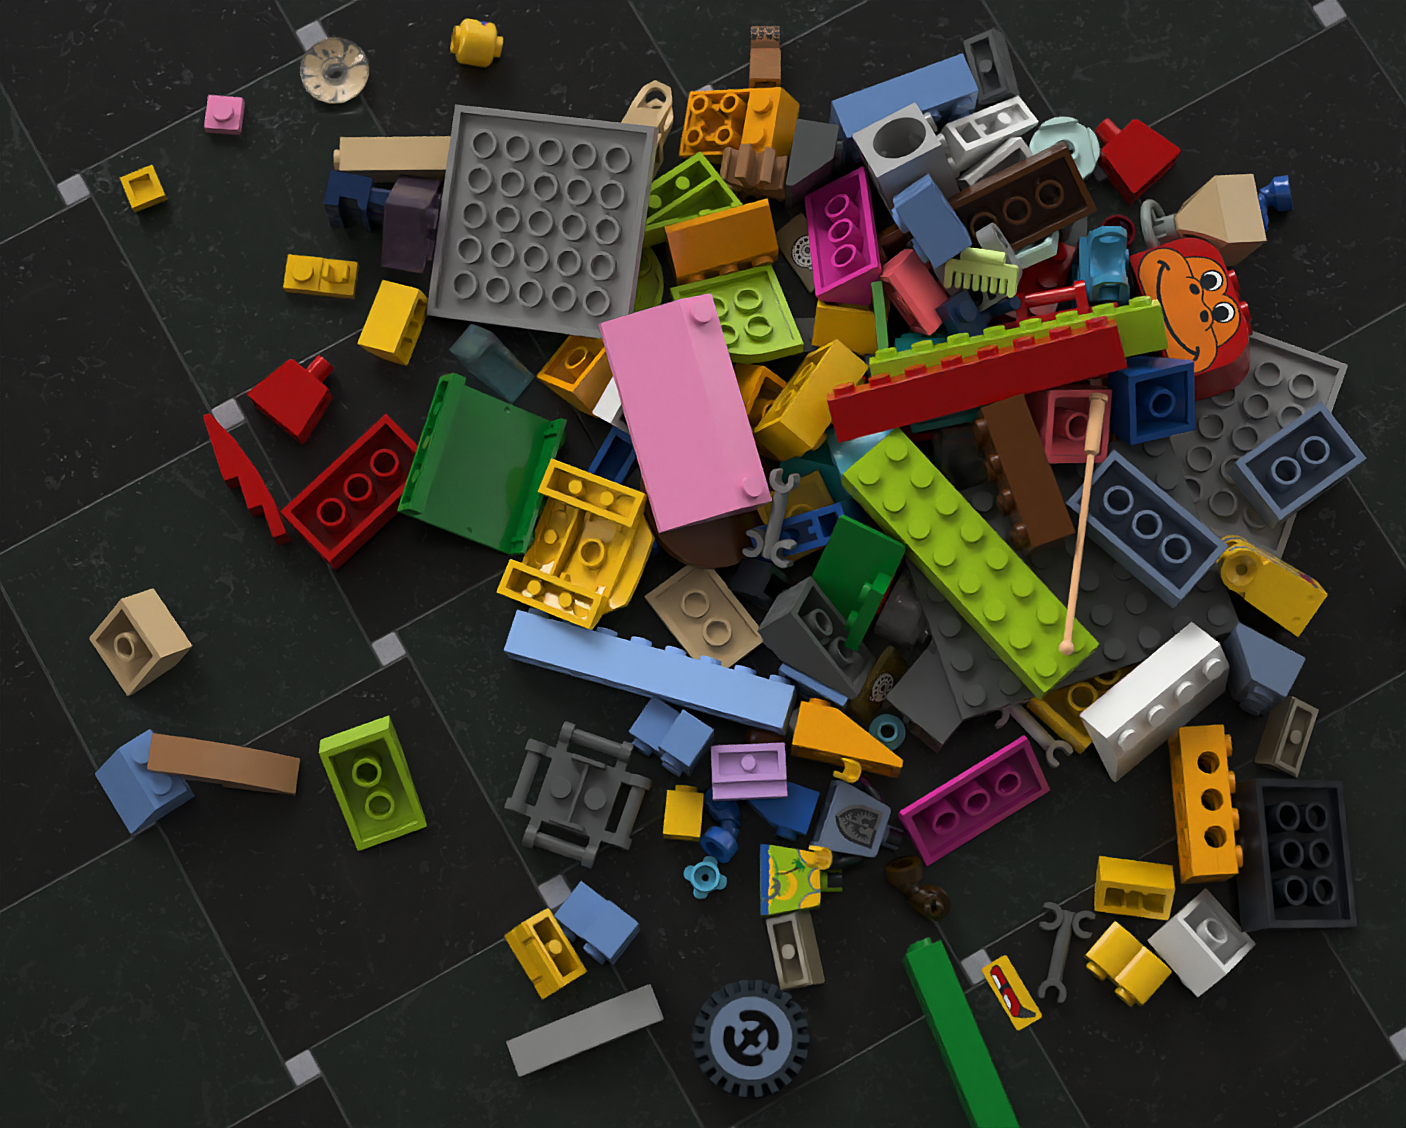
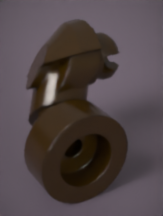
M912 855L901 856L889 861L885 865L888 882L898 887L901 896L903 894L907 896L904 900L912 905L913 910L926 916L929 921H939L948 915L951 909V901L947 892L940 886L932 884L922 885L919 883V880L924 876L922 862L919 857Z

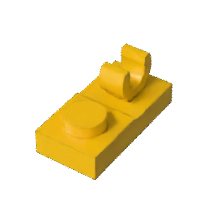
M288 254L283 289L285 292L354 299L359 264L352 261Z

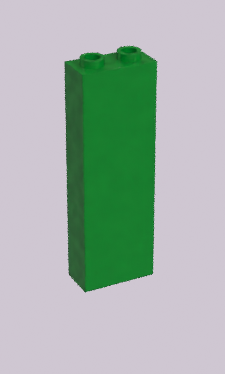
M929 937L911 944L910 948L907 949L908 954L902 959V963L971 1128H1020L942 941L932 943Z

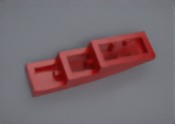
M210 413L203 415L223 480L228 488L233 489L241 486L248 510L253 517L265 514L272 537L278 546L291 542L292 540L280 510L255 466L235 439Z

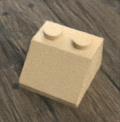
M154 588L121 599L89 638L127 696L136 693L176 666L192 647L185 633L181 630Z

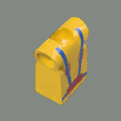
M1227 535L1220 538L1228 545V548L1216 561L1217 571L1224 585L1299 637L1328 596L1318 581L1267 551L1256 547L1245 538L1238 535Z

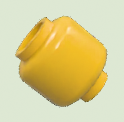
M465 19L460 26H454L451 39V53L456 54V59L459 63L488 67L494 57H500L503 37L497 36V29L493 23Z

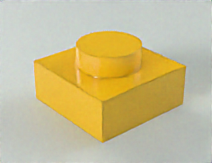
M153 165L120 177L135 213L167 200Z

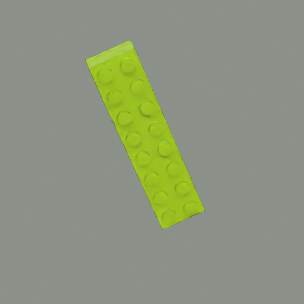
M899 427L895 428L843 473L841 485L889 537L907 546L904 554L1039 701L1095 652L1099 643L1074 617L1071 639L1074 651L1070 655L1060 653L1059 645L1064 641L1068 609Z

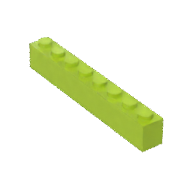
M1141 296L1130 299L1129 305L1117 308L1114 307L1113 303L1101 304L1093 307L1092 313L1078 315L1077 311H1067L1057 314L1056 320L1042 323L1041 318H1033L1021 321L1018 328L1005 330L1004 325L989 327L983 330V335L969 337V333H959L948 336V342L933 345L932 340L913 343L910 350L897 352L896 347L881 349L875 352V357L869 358L871 376L890 373V377L905 374L904 369L912 365L924 363L926 368L941 364L940 359L950 355L961 354L962 358L977 355V349L985 346L998 345V349L1012 346V341L1016 338L1027 335H1034L1035 339L1049 336V330L1068 325L1073 330L1086 326L1085 321L1099 316H1107V320L1115 319L1125 357L1168 349L1169 347L1161 304L1158 299L1151 300V296Z

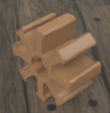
M740 144L739 151L732 149V147L724 149L720 177L739 200L745 201V198L749 195L754 196L758 201L766 198L768 202H770V198L777 201L785 200L786 180L790 163L788 156L775 157L776 150L765 147L764 151L758 153L751 148L752 145Z

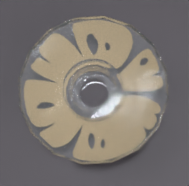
M340 37L326 38L313 44L304 54L300 65L301 80L307 92L317 100L327 103L345 102L357 96L365 87L369 76L368 60L363 50L354 42ZM335 71L342 72V76L338 79L330 77Z

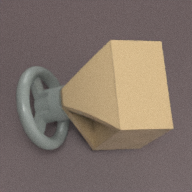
M1253 174L1214 176L1184 202L1177 214L1166 216L1160 205L1152 199L1144 201L1141 206V227L1148 250L1182 238H1197L1213 245L1221 254L1225 266H1236L1267 241Z

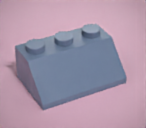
M1238 623L1220 643L1230 666L1227 683L1232 698L1240 702L1239 707L1242 710L1255 716H1259V714L1267 715L1287 696L1306 660L1305 657L1241 623Z

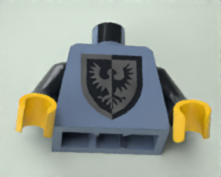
M842 757L841 760L845 762L844 771L842 773L834 771L833 773L834 777L841 780L830 781L809 845V850H814L815 859L812 863L806 862V867L838 871L858 866L865 861L866 857L875 858L880 845L897 850L901 844L903 830L887 824L891 808L884 804L883 794L870 777L861 770L859 762Z

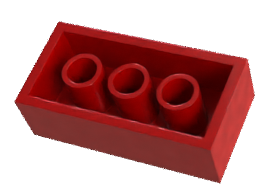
M385 414L280 512L287 523L336 571L398 513L397 509L418 445Z

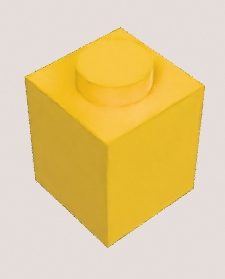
M676 785L675 791L667 790L663 837L665 839L700 842L704 793H697V787Z

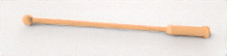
M1091 393L1089 395L1090 409L1084 452L1087 454L1064 641L1059 645V651L1063 655H1070L1074 651L1071 639L1095 456L1099 454L1105 404L1108 401V396L1102 393Z

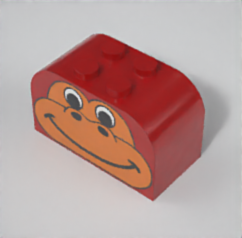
M1182 238L1128 256L1133 284L1138 297L1151 296V300L1158 299L1161 304L1169 348L1158 350L1160 358L1187 359L1194 362L1195 402L1227 392L1238 386L1244 380L1250 368L1249 336L1253 335L1250 325L1252 319L1246 301L1241 302L1238 292L1240 286L1235 271H1227L1219 251L1204 240Z

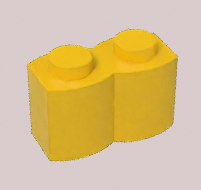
M1116 921L1084 956L1089 962L1086 968L1099 980L1103 981L1107 977L1117 986V989L1114 991L1115 994L1129 1006H1132L1134 1003L1140 1007L1144 1005L1172 972L1168 966Z

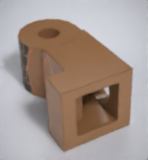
M752 26L749 89L780 87L781 50H779V26ZM759 81H771V82H770V83H761V82H759Z

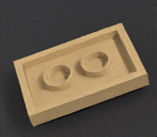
M686 565L645 596L646 602L690 658L700 660L701 655L709 656L721 661V666L731 669L764 644L761 635L757 632L759 626L714 569H700Z

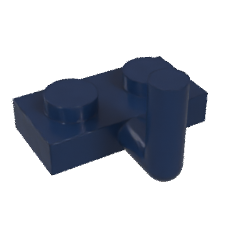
M964 289L956 292L935 310L950 336L959 333H969V337L983 335V330L988 328L987 324L995 317L1019 309L1021 301L1018 296L1014 295L1012 298L1002 299L984 311L979 312L968 291Z

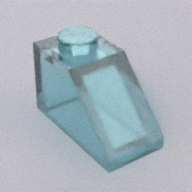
M471 324L449 350L473 375L510 403H513L535 377L492 332L474 324Z

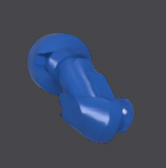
M1288 175L1274 177L1268 186L1259 189L1258 200L1265 233L1269 230L1268 207L1272 206L1278 212L1293 210Z
M711 787L705 793L704 808L710 818L717 822L719 827H709L700 838V845L709 856L714 857L718 862L728 863L738 851L736 839L740 831L737 828L741 827L739 820L740 810L736 800L713 801V787Z

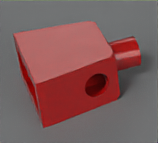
M1107 118L1094 131L1095 135L1105 144L1099 153L1097 163L1129 206L1176 164L1182 151L1137 119L1131 121L1121 131Z
M320 355L306 369L295 360L289 359L247 393V396L256 408L303 445L332 401L333 397L329 389L322 382L330 375L334 368Z

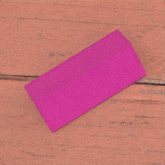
M862 166L804 196L815 294L819 301L869 306L873 295L871 282L878 281L881 273L868 170L865 166Z
M1024 735L904 808L898 813L896 819L922 861L928 866L1049 792L1050 788L1029 740Z

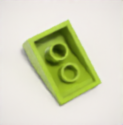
M389 715L320 740V757L358 851L427 827L401 744Z

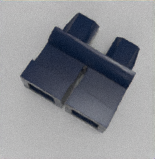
M330 170L324 207L331 226L344 228L346 218L362 220L364 228L370 232L373 223L391 226L395 206L394 202H391L392 193L390 190L375 188L373 178Z

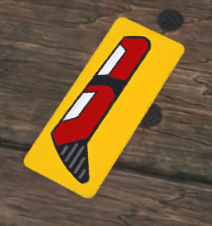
M1006 955L982 968V973L1016 1030H1021L1042 1017L1041 1012Z

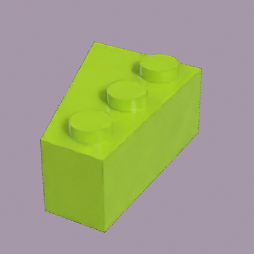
M701 151L651 183L642 248L665 242L664 227L743 205Z

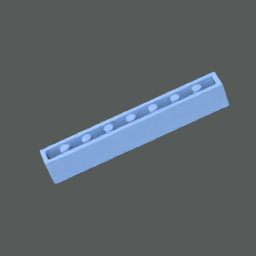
M529 608L528 613L520 610L516 611L504 648V652L510 659L649 698L655 696L667 703L786 735L798 695L795 686H791V680L777 675H770L769 679L755 676V670L741 665H735L734 669L721 666V661L709 656L701 655L700 660L687 657L686 651L672 646H666L665 650L651 647L652 642L640 637L632 636L630 641L617 637V632L603 627H597L596 631H592L564 619L562 622L549 619L550 614L535 608Z

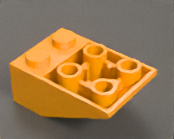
M782 87L692 91L689 94L679 157L689 159L701 151L709 162L722 164L723 153L726 147H732V149L739 151L740 144H750L755 152L761 153L765 147L776 150L775 157L788 156L790 158L800 104Z

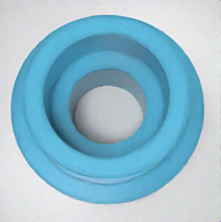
M884 714L872 721L869 734L892 751L903 743L905 727L898 717ZM882 727H892L894 735L891 738L883 737L880 732Z

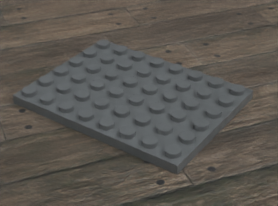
M1169 436L1134 445H1129L1122 439L1108 443L1107 457L1113 450L1117 451L1201 522ZM1049 463L1064 504L1084 484L1086 463ZM1094 463L1093 472H1094L1102 463ZM987 482L959 491L968 503L1068 609L1078 528L1072 524L1075 534L1066 544L1023 558L1021 550L1016 552L1011 544L1009 530H1012V526L1008 516L1002 517L998 509L996 496L1000 494L995 482ZM1085 535L1074 617L1097 640L1099 646L1090 657L1050 692L1144 662L1191 622L1213 639L1229 634L1240 622L1226 585L1222 582L1217 571V562L1178 606L1172 609ZM904 554L903 558L961 721L1035 698L1036 696Z

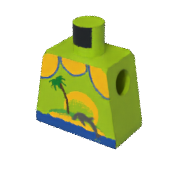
M760 844L761 918L776 917L795 911L819 909L820 892H842V870H820L806 867V862L812 863L814 861L815 852Z

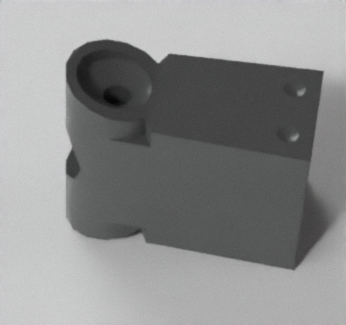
M932 639L929 647L885 697L881 708L888 714L898 717L908 731L938 754L964 721H961Z

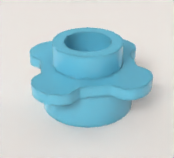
M707 856L703 859V862L695 866L689 865L684 870V877L691 882L694 888L693 895L697 899H705L708 893L716 889L723 890L726 887L727 879L720 874L717 868L718 862L712 856ZM704 874L709 876L708 881L702 880Z

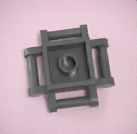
M567 721L563 724L556 748L537 740L528 739L525 750L528 752L511 798H507L504 809L531 818L522 840V846L531 849L534 846L581 861V866L590 869L594 865L602 843L629 851L632 839L629 837L645 791H650L653 782L644 776L626 772L635 744L627 741L621 744L576 729V724ZM571 742L617 757L615 768L574 753H569L568 749ZM544 757L550 759L551 763L536 805L532 806L525 802L540 759ZM624 784L630 786L631 790L616 833H611L607 829ZM542 824L588 839L589 842L587 847H583L539 831Z

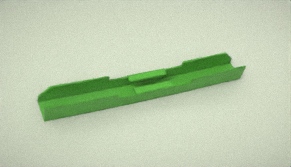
M882 281L871 282L877 344L878 350L889 348L883 283Z

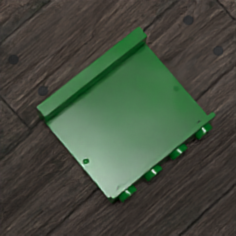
M454 372L441 376L397 512L509 556L526 554V551L531 548L535 539L533 528L536 519L543 512L546 503L544 495L539 493L538 489L551 458H556L557 451L562 448L565 442L566 431L564 429L567 420L561 418L549 421L465 386L466 377Z

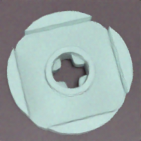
M1056 117L1044 122L1030 142L1029 149L1033 155L1064 140L1068 149L1073 151L1071 155L1083 181L1088 179L1092 175L1099 158V143L1095 133L1089 127L1086 129L1078 123V120L1071 117Z

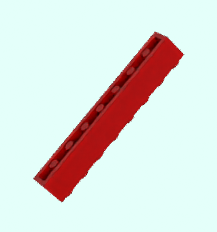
M1099 316L1085 321L1086 326L1073 330L1068 325L1049 330V336L1035 339L1034 335H1027L1016 338L1012 341V346L998 349V345L985 346L976 350L977 355L962 358L961 354L950 355L940 359L941 364L928 368H926L924 363L912 365L904 369L905 374L890 377V373L878 374L868 379L869 383L856 387L854 382L837 385L832 388L833 393L827 395V404L838 443L1002 401L1022 393L1025 395L1128 368L1115 319L1107 320V316Z

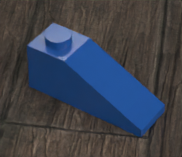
M854 498L783 519L779 541L791 539L797 543V548H783V556L786 557L826 545L840 515H846L868 526L863 508ZM768 524L752 529H761L766 533ZM750 537L753 548L756 549L757 541L755 538ZM761 555L756 556L757 560L772 561V559L764 558Z
M787 781V798L744 801L770 827L777 829V836L797 841L798 836L806 838L820 792Z

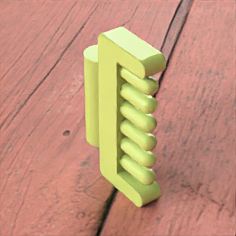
M967 247L961 251L960 257L954 256L946 262L943 285L948 289L954 283L956 289L961 288L962 275L964 273L963 288L968 290L970 289L971 275L973 274L972 290L978 291L981 275V291L983 293L988 291L989 277H991L990 293L995 294L997 292L998 278H1000L999 294L1004 295L1006 293L1008 297L1012 298L1017 292L1019 267L1017 265L1005 264L1006 252Z

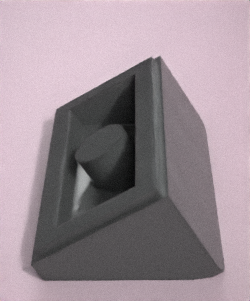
M992 28L963 41L970 70L979 89L977 98L980 105L1005 101L1020 96L1003 33Z

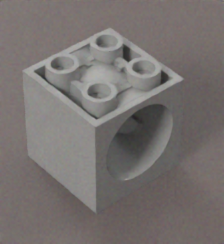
M916 102L852 134L863 163L868 170L869 177L891 216H893L891 210L894 208L892 197L928 173L946 200L960 193L955 180L960 177V173L951 157L947 159L946 157L951 152L949 145L942 133L935 135V132L938 130L929 112L922 114Z

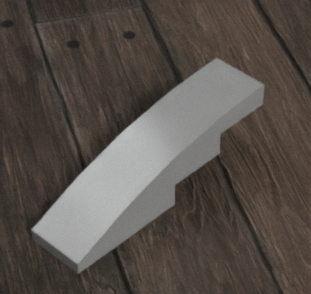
M651 984L535 1029L506 1043L518 1076L522 1077L592 1048L605 1045L662 1021L664 1018Z

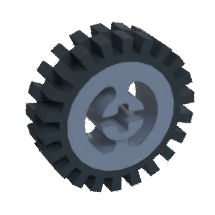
M739 980L737 983L727 984L719 991L714 992L701 1007L693 1030V1051L697 1064L704 1073V1076L715 1087L735 1097H765L784 1088L799 1073L808 1053V1024L801 1012L802 1009L798 1003L794 1002L789 993L779 989V986L764 983L762 980ZM747 1012L759 1013L768 1018L774 1025L778 1036L776 1050L772 1051L767 1048L768 1034L764 1030L757 1038L760 1046L755 1048L753 1045H749L742 1052L743 1056H759L762 1059L761 1065L752 1067L735 1062L726 1052L723 1043V1035L726 1028L734 1030L733 1043L735 1048H737L744 1040L742 1032L746 1030L748 1033H752L760 1025L756 1021L742 1022L739 1019L740 1014Z

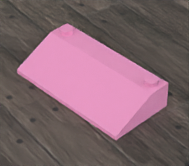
M712 294L679 299L600 323L599 329L658 533L754 511L771 502V495Z

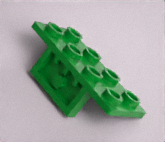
M840 515L813 572L812 578L847 621L843 630L849 632V635L843 646L857 652L907 546L846 515Z

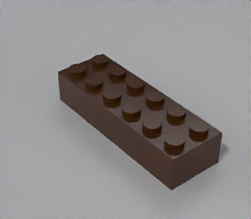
M1064 140L947 199L969 233L972 245L969 247L982 249L979 244L976 232L990 223L996 224L1013 251H1016L1098 211ZM896 223L876 232L879 256L883 265L904 249L914 250V244L911 241L914 236L910 231L904 234ZM961 252L958 253V254L955 255V256H956V257H960ZM933 268L929 269L931 275L938 281L939 279Z

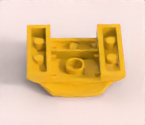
M551 458L538 489V492L548 497L535 529L534 542L531 548L526 551L522 563L512 559L509 560L496 592L593 630L602 615L628 605L642 576L655 539L644 515L647 495Z

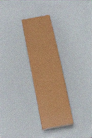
M152 733L147 772L183 776L185 780L222 784V787L295 795L300 758L230 744Z

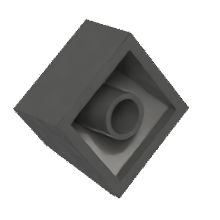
M797 119L786 180L784 209H794L804 202V196L831 183L833 171L840 172L844 139L838 138L839 125Z

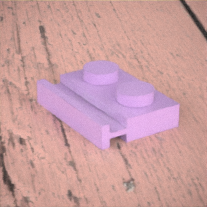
M785 743L711 746L713 801L787 798Z

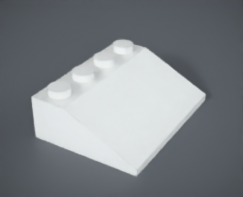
M1193 622L1188 624L1080 714L1110 778L1115 783L1164 743L1179 727H1183L1225 692L1230 666L1220 643Z

